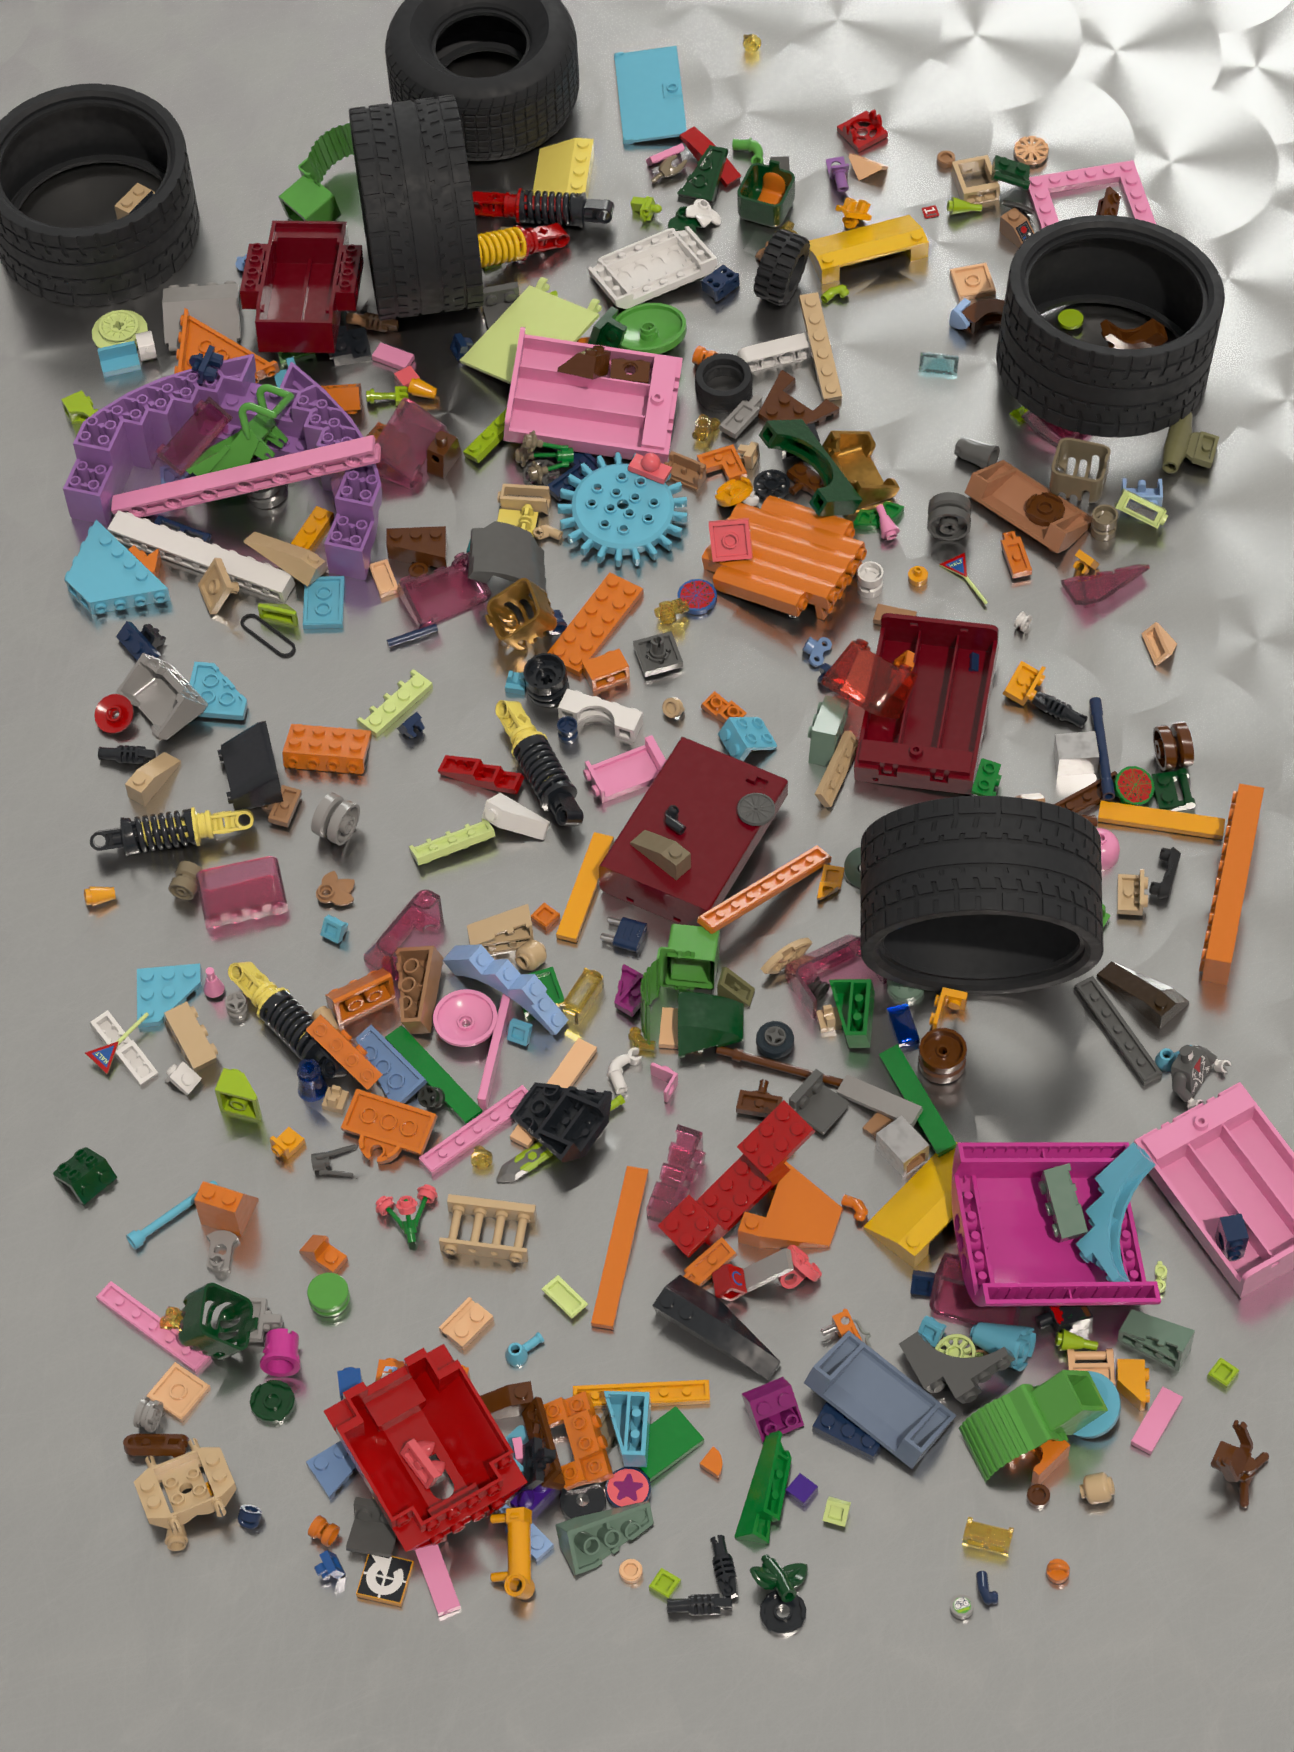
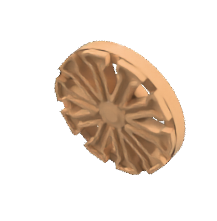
M1025 136L1015 143L1014 156L1021 163L1036 165L1042 163L1048 157V144L1040 137Z

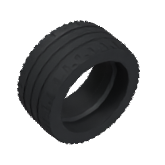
M720 353L711 355L700 363L695 374V392L699 403L705 409L714 413L727 414L732 413L742 401L750 400L753 390V377L751 369L745 360L733 354ZM729 376L739 380L741 384L733 390L718 391L710 388L707 382L715 377Z

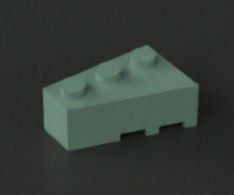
M825 695L823 703L819 702L817 714H814L812 726L809 727L808 738H811L808 763L828 767L838 746L836 745L838 739L842 736L848 716V699Z
M1070 1163L1044 1170L1040 1178L1041 1181L1038 1182L1041 1194H1045L1048 1203H1045L1048 1216L1052 1215L1054 1224L1051 1225L1054 1237H1059L1060 1242L1082 1237L1088 1232L1081 1204H1079L1076 1196V1185L1072 1183L1069 1173L1071 1170Z
M1131 1309L1119 1330L1118 1341L1179 1371L1191 1350L1195 1330Z

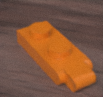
M1015 531L1002 533L1003 540H1000L1012 578L1032 575V568L1021 537H1016Z
M721 1237L684 1270L686 1274L683 1277L701 1287L712 1278V1272L718 1270L722 1265L728 1264L737 1256V1253Z

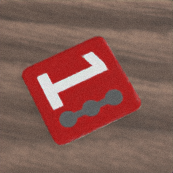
M935 205L922 208L926 219L939 216Z

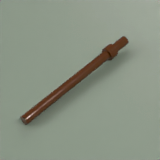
M717 1047L716 1054L731 1057L732 1060L737 1062L746 1061L808 1078L813 1072L808 1069L745 1053L743 1049ZM823 1074V1083L839 1087L843 1081L841 1078Z

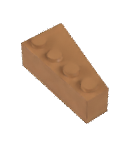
M435 946L395 948L398 959L396 966L399 973L398 989L400 990L401 997L399 998L401 1023L410 1034L431 1033L443 965L442 960L444 958Z

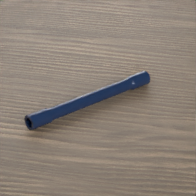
M1093 697L1089 700L1099 752L1102 796L1105 800H1112L1115 797V791L1109 764L1102 702L1099 697Z

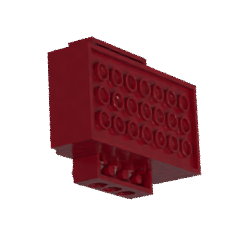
M272 221L268 244H249L240 287L242 309H256L255 326L259 352L335 353L342 311H356L364 264L362 245H349L347 222Z

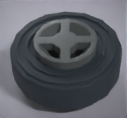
M781 1021L767 1022L759 1028L756 1034V1045L764 1056L773 1059L782 1058L791 1052L794 1046V1034L792 1029Z

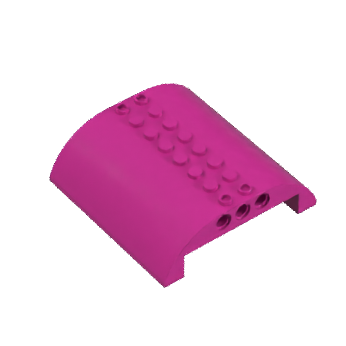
M1129 1142L957 1143L953 1161L951 1188L953 1222L963 1279L970 1298L977 1306L1159 1305L1161 1303L1157 1281H1146L1131 1202H1129L1126 1208L1120 1236L1121 1259L1130 1282H1109L1106 1279L1108 1275L1106 1271H1102L1091 1261L1087 1263L1079 1255L1081 1250L1076 1243L1082 1237L1060 1242L1059 1237H1054L1051 1227L1054 1221L1052 1215L1048 1216L1045 1208V1203H1048L1045 1194H1041L1038 1185L1044 1170L1070 1163L1071 1170L1069 1173L1072 1183L1076 1185V1196L1079 1204H1081L1089 1232L1093 1226L1088 1221L1090 1217L1086 1210L1103 1195L1098 1190L1100 1185L1095 1180V1177L1129 1147Z

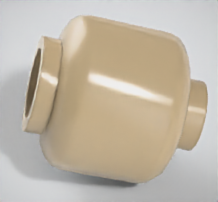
M530 939L517 948L515 961L521 969L533 971L546 961L547 953L545 946L536 940Z
M1104 1472L1086 1475L1083 1479V1484L1079 1485L1082 1499L1087 1498L1091 1505L1109 1502L1112 1495H1115L1113 1479Z

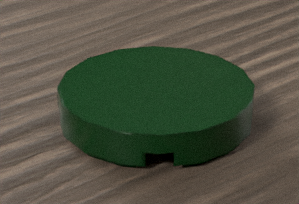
M280 1380L266 1381L267 1383L259 1384L251 1393L250 1406L252 1413L257 1420L264 1424L274 1425L288 1419L295 1409L296 1401L292 1389L288 1384Z

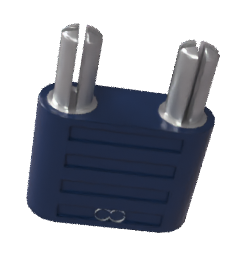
M608 916L607 923L617 925L618 929L615 936L602 933L600 940L613 943L615 947L637 953L648 924L626 917L620 919Z

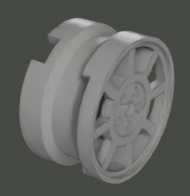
M144 1396L135 1411L134 1427H144L146 1431L153 1433L157 1429L163 1414V1402L158 1400L153 1402L150 1401L149 1397Z

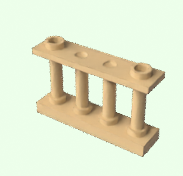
M448 1194V1212H452L453 1216L448 1238H439L440 1251L450 1255L458 1253L506 1259L514 1263L528 1262V1249L522 1247L527 1223L536 1222V1205ZM464 1214L475 1216L470 1241L457 1239L461 1216ZM485 1217L496 1218L492 1244L479 1242L483 1218ZM506 1220L518 1221L514 1247L501 1245Z

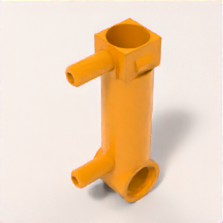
M525 1507L507 1508L506 1513L492 1514L490 1522L492 1524L506 1522L508 1571L491 1573L490 1579L492 1582L505 1581L504 1588L508 1595L520 1600H527L535 1591V1585L531 1579L532 1510ZM522 1582L521 1590L517 1591L518 1584Z

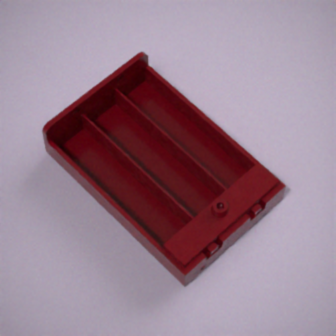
M893 613L882 615L881 630L854 763V779L856 781L972 794L971 790L977 774L999 649V630L996 626ZM909 650L915 653L914 667L911 671V683L908 687L907 697L903 701L889 694L888 690L894 660ZM972 652L979 654L978 672L968 671L970 667L969 655Z
M681 737L599 865L600 889L606 894L674 923L701 926L697 923L698 917L723 902L772 822L771 820L760 826L746 824L738 816L737 806L739 801L750 793L765 794L775 804V817L788 795L787 779ZM670 805H675L679 808L678 821L686 826V830L682 835H679L665 824V812ZM644 830L676 841L691 853V868L675 880L630 845V842Z

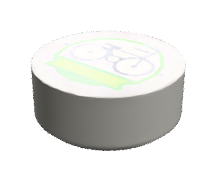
M958 1594L952 1598L950 1611L955 1618L967 1619L972 1615L974 1603L968 1595Z

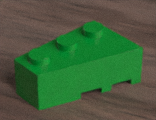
M829 980L848 1047L870 1048L875 998L872 980Z

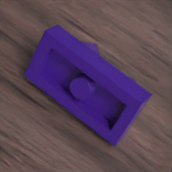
M541 1484L533 1490L523 1488L510 1501V1506L513 1508H528L532 1510L533 1514L556 1489L542 1487Z

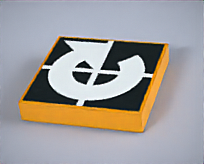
M368 1554L356 1596L402 1607L413 1571L414 1561L394 1556L384 1557Z

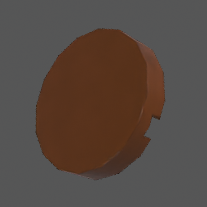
M1042 492L1040 495H1032L1027 500L1025 512L1028 519L1034 524L1049 526L1050 523L1063 518L1065 506L1061 498L1055 494Z

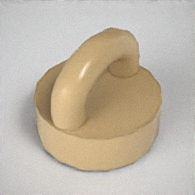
M676 697L667 698L663 702V713L669 718L678 717L685 711L683 703Z

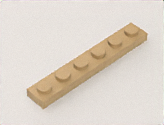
M816 292L799 295L822 400L833 401L842 399L819 294Z

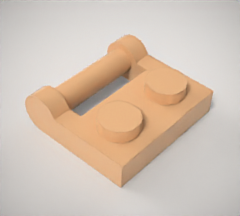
M1106 1348L1105 1351H1074V1349H1067L1068 1370L1100 1373L1107 1377L1115 1386L1113 1348ZM1075 1360H1106V1363H1075Z

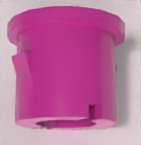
M277 1328L267 1332L265 1348L263 1350L264 1356L260 1360L261 1370L276 1377H287L298 1373L301 1368L298 1354L299 1335L294 1331L288 1333V1329Z

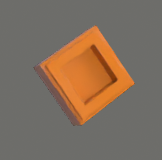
M545 902L531 915V920L545 931L560 918V913Z

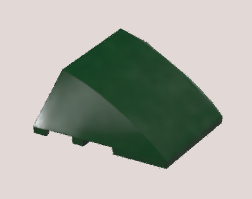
M679 989V1059L684 1058L685 1054L695 1051L701 1053L704 1052V1049L713 1046L719 1048L744 1041L743 1003L722 996Z

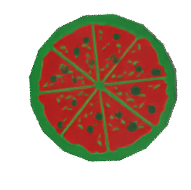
M1128 766L1122 769L1115 776L1113 782L1115 795L1121 799L1120 801L1123 804L1142 806L1151 799L1155 790L1154 781L1150 774L1137 766Z

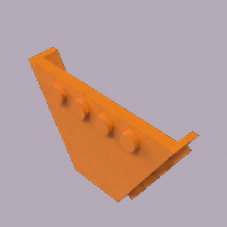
M184 309V315L180 317L182 332H179L178 341L181 344L180 349H177L176 358L179 362L178 366H175L174 374L192 369V366L189 364L190 357L201 353L204 358L209 345L215 347V353L224 356L223 360L254 354L256 383L264 378L273 377L276 373L280 372L278 362H268L190 316L188 309Z

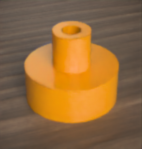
M922 566L912 567L908 572L909 583L916 587L925 585L928 581V571Z

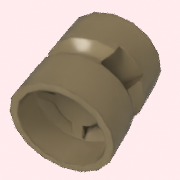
M1103 504L1093 510L1090 532L1094 539L1105 542L1115 537L1118 512L1113 506Z
M181 861L175 871L176 877L172 878L169 885V892L179 899L192 900L203 878V869L195 863Z

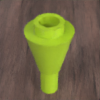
M951 197V200L947 202V211L950 212V215L970 211L981 212L982 204H970V202Z
M1062 1329L1061 1333L1057 1332L1055 1338V1346H1058L1059 1351L1082 1348L1097 1351L1098 1348L1097 1341L1086 1340L1065 1329Z

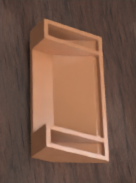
M1005 460L972 473L964 492L973 501L981 503L1057 554L1068 549L1091 527L1092 516L1061 496L1058 497L1061 498L1065 506L1063 518L1050 523L1049 526H1040L1031 522L1025 512L1027 500L1034 494L1040 495L1042 492L1051 493V491Z

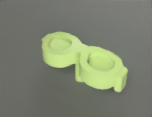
M1158 1261L1155 1266V1281L1158 1283L1159 1293H1162L1166 1289V1283L1163 1280L1167 1277V1268L1163 1265L1162 1261Z

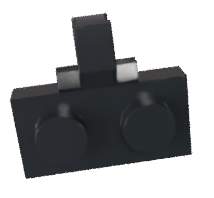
M533 1437L523 1445L524 1477L528 1482L524 1485V1488L528 1490H533L544 1482L546 1464L552 1463L556 1459V1450L543 1448L541 1438Z

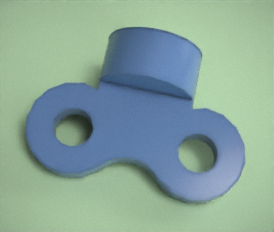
M809 637L802 651L810 654L809 662L812 666L819 667L824 662L823 653L831 649L832 643L826 637H821L818 641Z

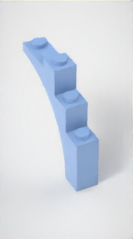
M482 944L455 945L442 960L455 976L476 979L514 1000L537 1019L551 1035H556L569 1020L547 995V988L535 974H520L508 959L494 960Z

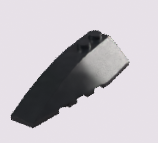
M682 1275L677 1276L667 1284L652 1305L655 1312L767 1381L770 1380L781 1363L718 1297Z

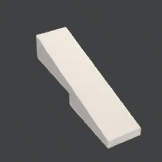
M108 1010L90 1022L91 1029L105 1045L116 1042L125 1033ZM127 1036L117 1046L114 1056L140 1086L158 1075V1071L134 1040L131 1041Z

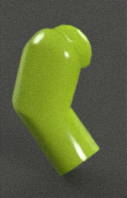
M843 284L834 286L823 293L820 298L824 303H828L837 294L841 298L846 297L849 294V290Z

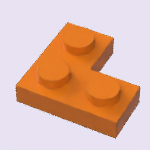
M734 444L697 455V461L706 465V474L722 469L728 481L731 479H736L737 481L740 480V477L747 478V471Z

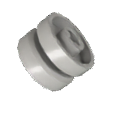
M333 792L328 793L318 804L311 823L312 832L322 838L327 837L330 842L339 846L343 845L351 837L360 817V806L350 800L344 801L343 797Z

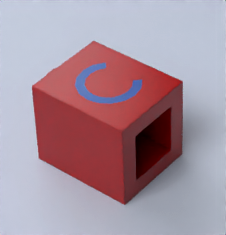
M724 1264L718 1270L712 1272L716 1297L732 1302L747 1293L743 1268L733 1266V1264Z

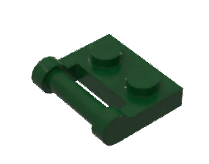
M995 155L992 163L991 180L996 182L999 180L1021 187V190H1028L1030 186V166Z
M1181 768L1174 772L1151 774L1154 781V795L1158 809L1179 811L1192 809L1196 806L1195 799L1191 795L1188 782L1189 773L1186 768ZM1174 781H1180L1184 800H1178Z

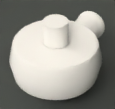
M752 491L750 496L742 502L750 506H757L759 497L754 495L755 491Z

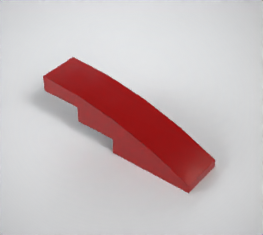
M695 126L679 135L697 161L700 160L709 145L716 146ZM726 158L720 178L725 188L741 178V174L728 158Z
M445 755L438 769L439 774L457 781L512 794L518 793L524 780L522 773L507 772L501 766L483 764L481 759Z

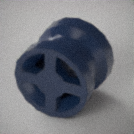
M554 610L557 626L553 631L548 630L552 635L560 634L567 628V623L563 619V614L560 610Z

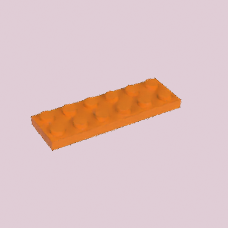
M609 572L547 653L558 656L564 662L567 671L580 677L583 673L582 662L597 655L643 595V588Z

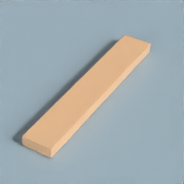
M578 1038L546 1084L560 1085L561 1088L572 1087L597 1052V1047ZM519 1124L510 1135V1140L527 1149L535 1141V1138Z

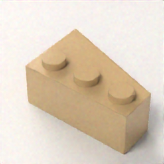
M528 904L467 925L469 944H482L489 954L514 951L526 941L534 940Z
M185 1002L164 1012V1025L166 1028L169 1027L173 1034L172 1038L180 1047L181 1054L188 1066L196 1073L216 1063L218 1051L214 1043L210 1044L206 1038L209 1036L203 1024L199 1025L196 1019L199 1016L194 1006L190 1007L188 1002Z

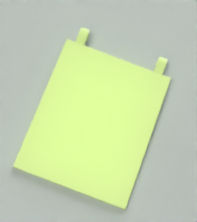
M541 277L536 287L529 285L460 359V362L511 384L520 327H526L525 334L577 342L600 317L598 314L602 310V306L598 305L600 300L592 299L586 309L547 293L546 291L550 288V285L546 283L548 279Z

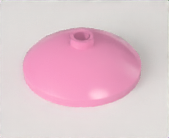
M470 989L457 990L443 997L435 1007L433 1014L434 1028L439 1037L448 1044L457 1047H471L484 1042L492 1035L497 1023V1010L493 1001L485 994Z

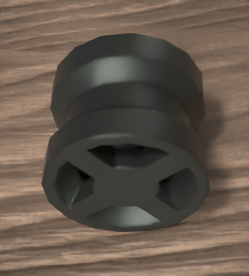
M815 974L808 979L803 991L806 994H811L813 999L818 1002L827 994L830 984L822 982L820 977Z
M424 1086L418 1093V1101L423 1107L436 1109L443 1105L445 1094L441 1088Z

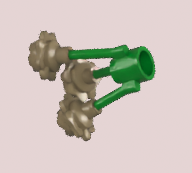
M534 430L524 435L521 448H517L515 451L516 462L521 463L522 467L526 465L529 459H534L535 457H556L557 462H561L553 466L541 467L535 461H532L531 467L528 468V474L530 479L538 482V484H541L544 474L561 467H569V463L574 462L573 448H569L568 445H556L538 440ZM542 446L560 449L556 453H534L536 447L542 448Z

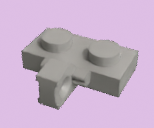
M248 1298L253 1304L252 1318H259L257 1329L250 1333L249 1342H263L264 1331L268 1332L270 1328H282L281 1314H272L271 1311L267 1310V1298Z

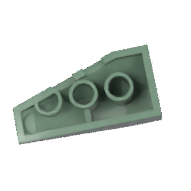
M645 1501L575 1517L558 1523L555 1526L559 1546L573 1574L578 1575L597 1568L603 1563L602 1560L611 1553L615 1554L620 1550L619 1547L628 1540L636 1538L653 1525L654 1522L650 1502Z

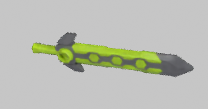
M621 1094L611 1101L610 1112L625 1103ZM538 1142L503 1164L496 1181L514 1182L554 1154Z

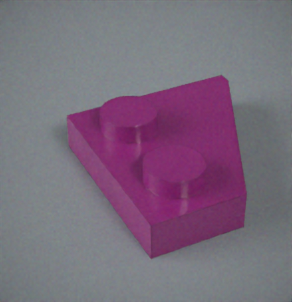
M623 964L614 1004L615 1008L633 1017L641 1007V980L643 974Z

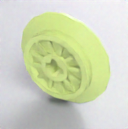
M116 310L103 315L95 322L92 329V340L98 348L135 341L137 349L138 345L135 334L148 331V326L144 318L136 312Z

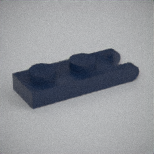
M126 621L116 636L137 661L142 653L159 658L161 655L132 622Z

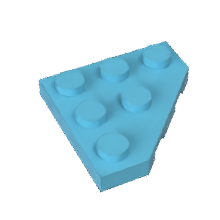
M194 662L190 685L208 703V707L198 717L244 720L248 705L247 699L219 671L215 663Z
M200 963L137 969V1021L146 1012L149 1014L138 1028L160 1026L164 1022V1012L183 1004L193 991L196 992L202 986Z

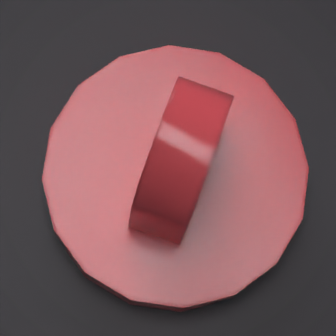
M789 1245L787 1249L791 1250L794 1270L778 1278L781 1285L786 1289H791L799 1285L806 1277L816 1282L822 1276L819 1267L815 1263L811 1264L808 1255L797 1246ZM788 1274H794L792 1279L785 1280Z

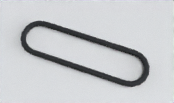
M250 613L242 617L241 626L278 655L286 657L294 653L295 644L259 616ZM251 616L258 619L292 645L291 652L286 654L279 652L246 627L243 623L245 618Z

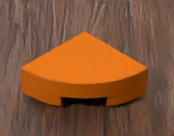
M713 1446L699 1465L719 1479L723 1466L722 1457Z

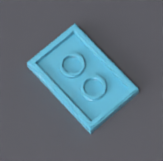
M344 576L319 577L308 587L304 584L303 629L343 628Z

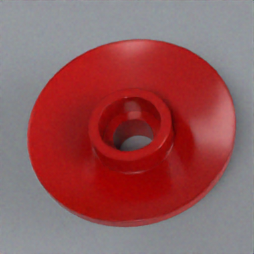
M111 694L104 697L96 706L95 722L106 733H119L130 725L134 710L131 702L125 696ZM119 713V716L114 719V715Z

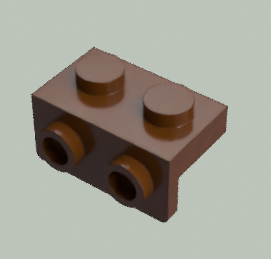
M1110 186L1106 188L1104 198L1098 202L1096 215L1117 216L1121 196Z

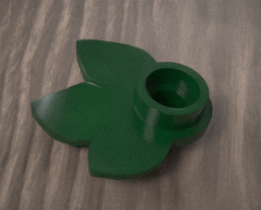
M686 206L680 207L675 217L671 218L668 222V229L674 228L675 231H683L685 227L689 226L696 233V228L702 226L696 217L686 216Z

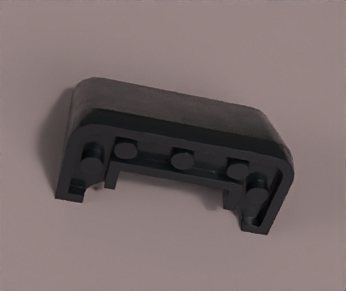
M266 721L257 722L221 745V749L217 751L220 762L224 761L230 788V792H226L228 803L234 806V811L283 802Z

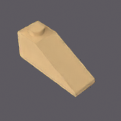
M163 752L138 768L125 783L128 798L146 806L178 768L181 760Z

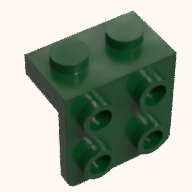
M87 1147L77 1150L74 1156L60 1164L57 1170L53 1172L54 1177L68 1185L78 1201L83 1205L118 1178L107 1160Z

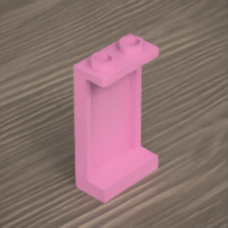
M653 735L645 737V745L594 765H591L589 760L585 761L583 774L586 781L591 782L594 796L599 797L601 803L651 785L666 759Z

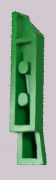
M781 1431L769 1433V1436L766 1435L734 1536L736 1539L768 1544L771 1521L776 1522L780 1520L792 1460L789 1450H784L781 1437L783 1434Z

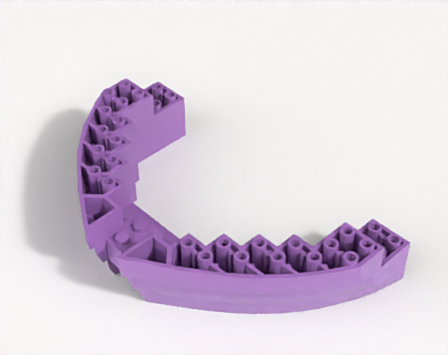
M254 354L223 360L221 368L211 365L212 368L218 369L215 382L204 380L203 385L197 383L200 376L198 370H185L159 378L132 390L88 417L82 423L73 442L77 459L63 487L70 517L93 523L95 520H98L102 525H107L112 515V497L122 493L134 466L152 470L158 455L177 459L183 444L207 449L239 432L242 428L238 415L239 408L247 402L258 405L256 392L262 385L257 384L255 381L256 363ZM290 362L280 388L293 393L294 399L274 419L275 425L288 438V441L285 443L282 439H279L284 444L280 448L268 440L267 445L275 453V456L271 457L268 453H266V456L272 459L362 438L363 435L352 418L326 390L293 362ZM270 392L264 393L267 408L273 410L283 399ZM248 410L246 412L248 422L258 413ZM256 455L253 456V459H261ZM376 464L321 476L323 490L333 492L337 512L324 543L329 573L360 580H366L371 549L377 533L378 511L382 504V487Z

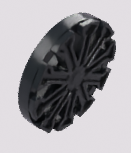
M765 470L755 477L753 488L760 499L765 500L769 495L772 496L773 493L774 497L783 499L789 493L790 480L785 473L779 470Z

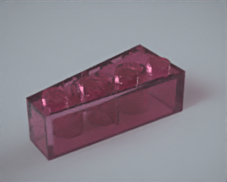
M679 1124L675 1131L677 1133L676 1143L671 1142L668 1149L667 1161L669 1162L663 1163L659 1176L661 1182L656 1181L646 1208L647 1218L660 1223L689 1195L690 1183L695 1182L698 1174L696 1169L699 1164H703L706 1152H703V1132Z

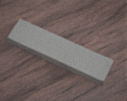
M846 1074L836 1091L839 1096L896 1120L902 1115L912 1127H914L923 1111L920 1105Z

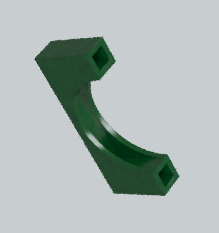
M802 419L767 421L759 437L768 449L783 450L800 457L810 464L821 476L825 487L817 488L809 502L817 515L820 517L854 514L863 499Z

